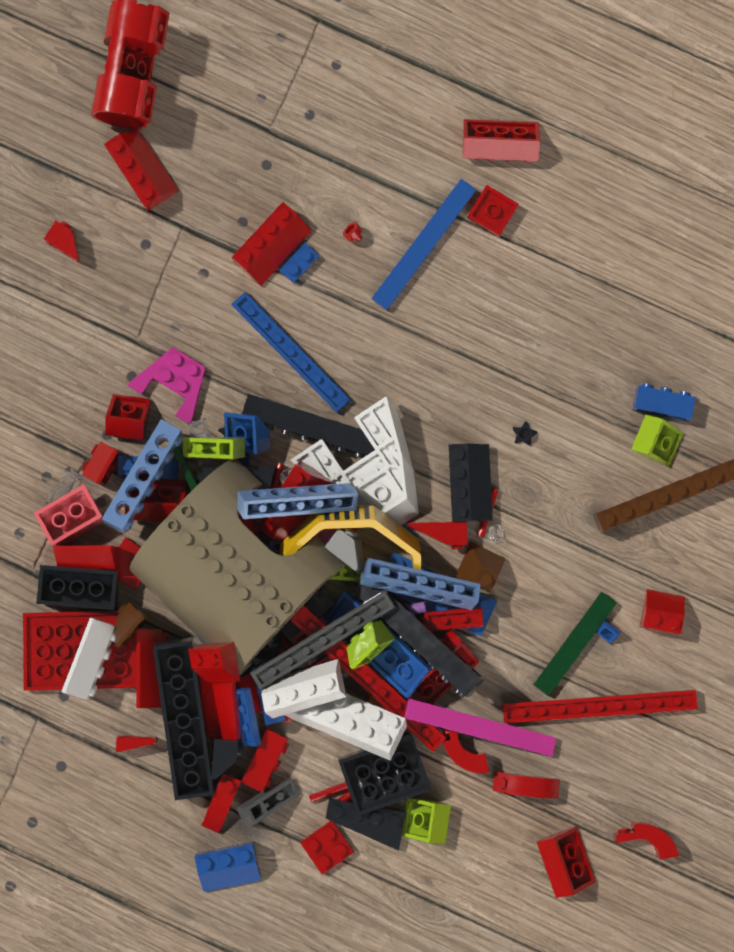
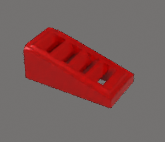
M120 735L116 737V752L153 745L158 742V738Z

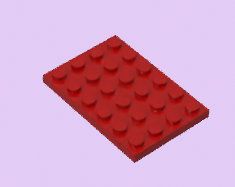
M117 611L23 613V691L62 690L89 619L98 618L116 625V617L119 613ZM135 634L124 647H117L115 645L116 640L111 642L109 649H112L109 659L104 660L102 665L105 668L101 678H97L95 683L97 689L136 688Z

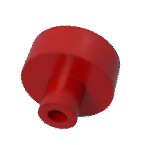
M353 222L345 228L343 236L349 242L354 240L359 242L363 238L361 235L362 227L357 222Z

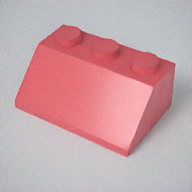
M85 484L34 513L52 547L64 546L104 523L102 520L104 514Z

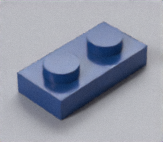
M304 243L279 271L294 284L319 258V255Z

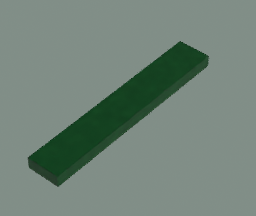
M603 592L599 593L533 685L550 696L617 603Z

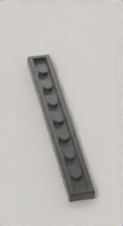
M384 590L256 668L250 674L261 690L358 631L369 622L389 612L395 606Z

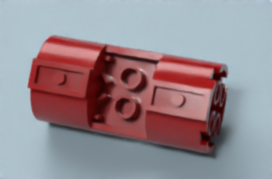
M136 0L112 1L104 36V44L108 46V56L105 64V73L99 75L96 81L91 116L94 119L108 125L128 129L146 128L148 123H151L157 86L151 83L155 56L160 54L161 49H164L170 12L161 6H154L149 3L146 6L137 3Z

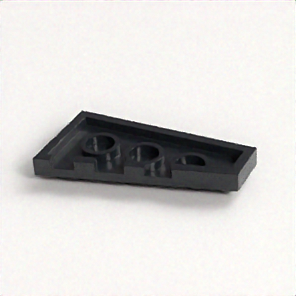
M329 798L326 819L399 851L406 811L382 807L357 816L353 802Z

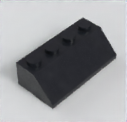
M467 443L448 445L452 522L493 521L489 444Z
M40 565L36 604L117 610L119 594L118 571Z

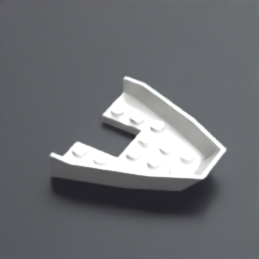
M387 396L354 417L375 450L343 471L323 439L290 460L293 465L302 461L331 480L332 484L351 483L358 492L357 505H375L400 525H403L419 514L414 470L398 411Z

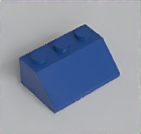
M254 841L199 852L194 856L203 892L261 880Z

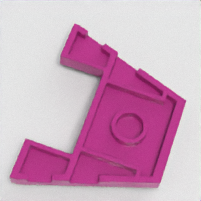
M173 347L130 381L127 386L143 395L153 379L185 398L184 403L175 416L191 425L206 368Z

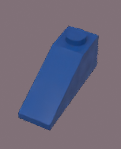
M119 455L117 475L127 477L138 456ZM151 458L149 463L157 464L159 459ZM171 460L169 464L166 463L162 469L164 472L160 479L177 480L178 461ZM144 473L139 478H149V474Z

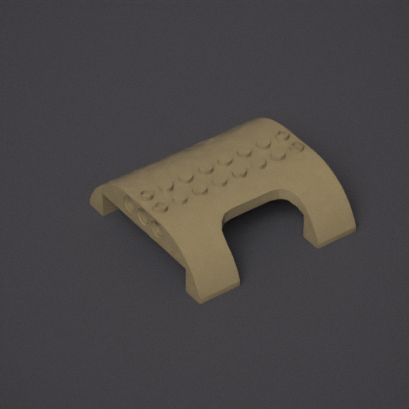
M230 459L200 482L156 528L135 555L129 570L203 643L234 642L239 676H241L252 664L251 660L329 578H333L346 563L326 549V544L319 537L313 539L292 555L282 556L273 552L243 523L237 510L238 491L258 490L263 484L237 459Z

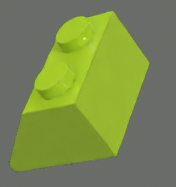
M645 415L631 450L644 458L669 468L684 433L664 419Z
M381 620L374 623L372 621L363 627L365 631L361 635L357 634L350 640L352 643L347 647V653L352 670L370 663L395 639Z
M408 798L402 836L427 843L445 844L451 805L419 798Z

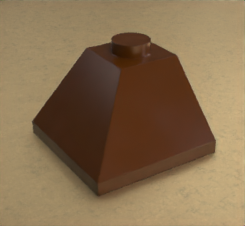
M470 542L455 577L478 583L481 590L491 593L506 558Z
M131 602L128 604L124 603L117 611L119 613L116 617L115 645L117 647H124L136 634V629H140L149 619L147 615Z

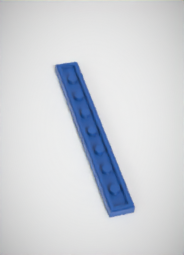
M460 179L371 298L372 301L387 311L477 189L463 179Z
M246 292L231 304L336 413L351 401Z

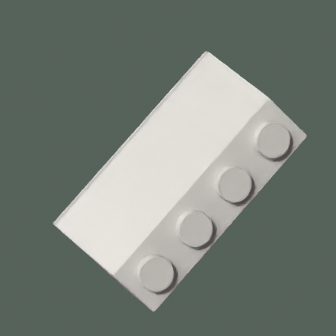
M98 618L89 619L63 686V693L86 700L90 699V696L94 697L97 690L95 683L97 678H101L105 668L102 665L104 660H108L112 649H109L111 642L116 640V625Z
M338 659L286 674L262 689L264 710L271 718L346 697Z

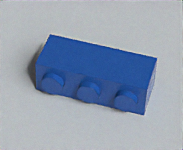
M642 384V386L639 385L636 388L632 410L687 422L692 419L696 397L691 396V393L680 391L678 394L672 392V389L664 387L661 390L654 389V386L650 384Z

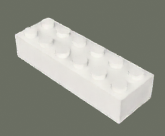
M346 694L345 698L285 715L390 761L407 727L405 718Z

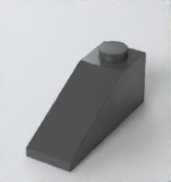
M289 778L249 798L237 806L236 809L245 825H255L300 796V793L293 779Z

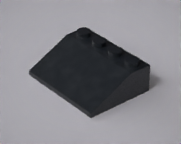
M411 732L402 735L391 761L364 749L338 758L357 816L432 790Z

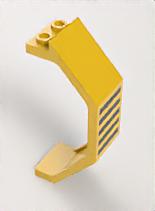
M357 505L355 511L311 514L280 543V555L287 556L296 553L322 529L372 527L410 553L413 568L421 570L419 539L375 505Z

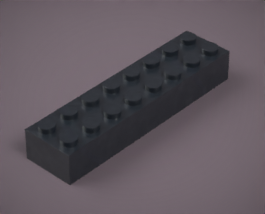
M193 637L155 642L153 644L175 801L214 795L215 790L213 779H211L212 768L199 676L191 668L188 650L194 647Z

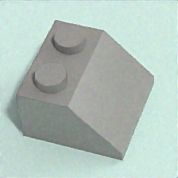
M338 528L325 548L353 570L362 571L364 556L362 541L358 538L359 534L351 528Z

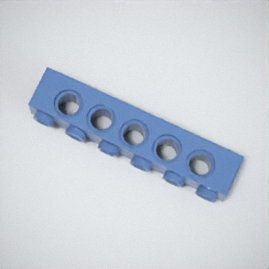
M162 419L159 421L102 517L105 524L123 534L126 530L131 529L134 524V516L136 513L139 514L144 507V499L146 496L149 497L154 490V482L162 477L164 465L166 463L169 464L172 460L174 448L179 447L183 441L182 431ZM161 441L169 442L165 448L159 447V443ZM152 457L159 458L157 464H150L149 460ZM144 473L149 474L148 480H139L140 475ZM138 490L140 493L137 497L132 498L129 496L131 491ZM122 507L130 508L129 512L125 515L119 513Z
M351 483L238 491L237 510L243 519L355 511L357 509L358 492Z
M368 558L362 566L360 585L472 610L479 602L480 584L371 558Z

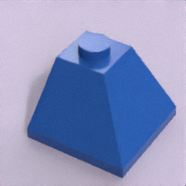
M230 412L224 413L225 437L245 438V453L258 454L270 449L269 429L258 416Z

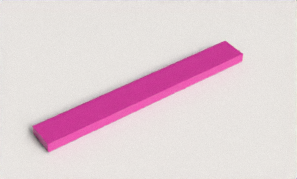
M408 699L404 718L550 757L553 755L556 737Z

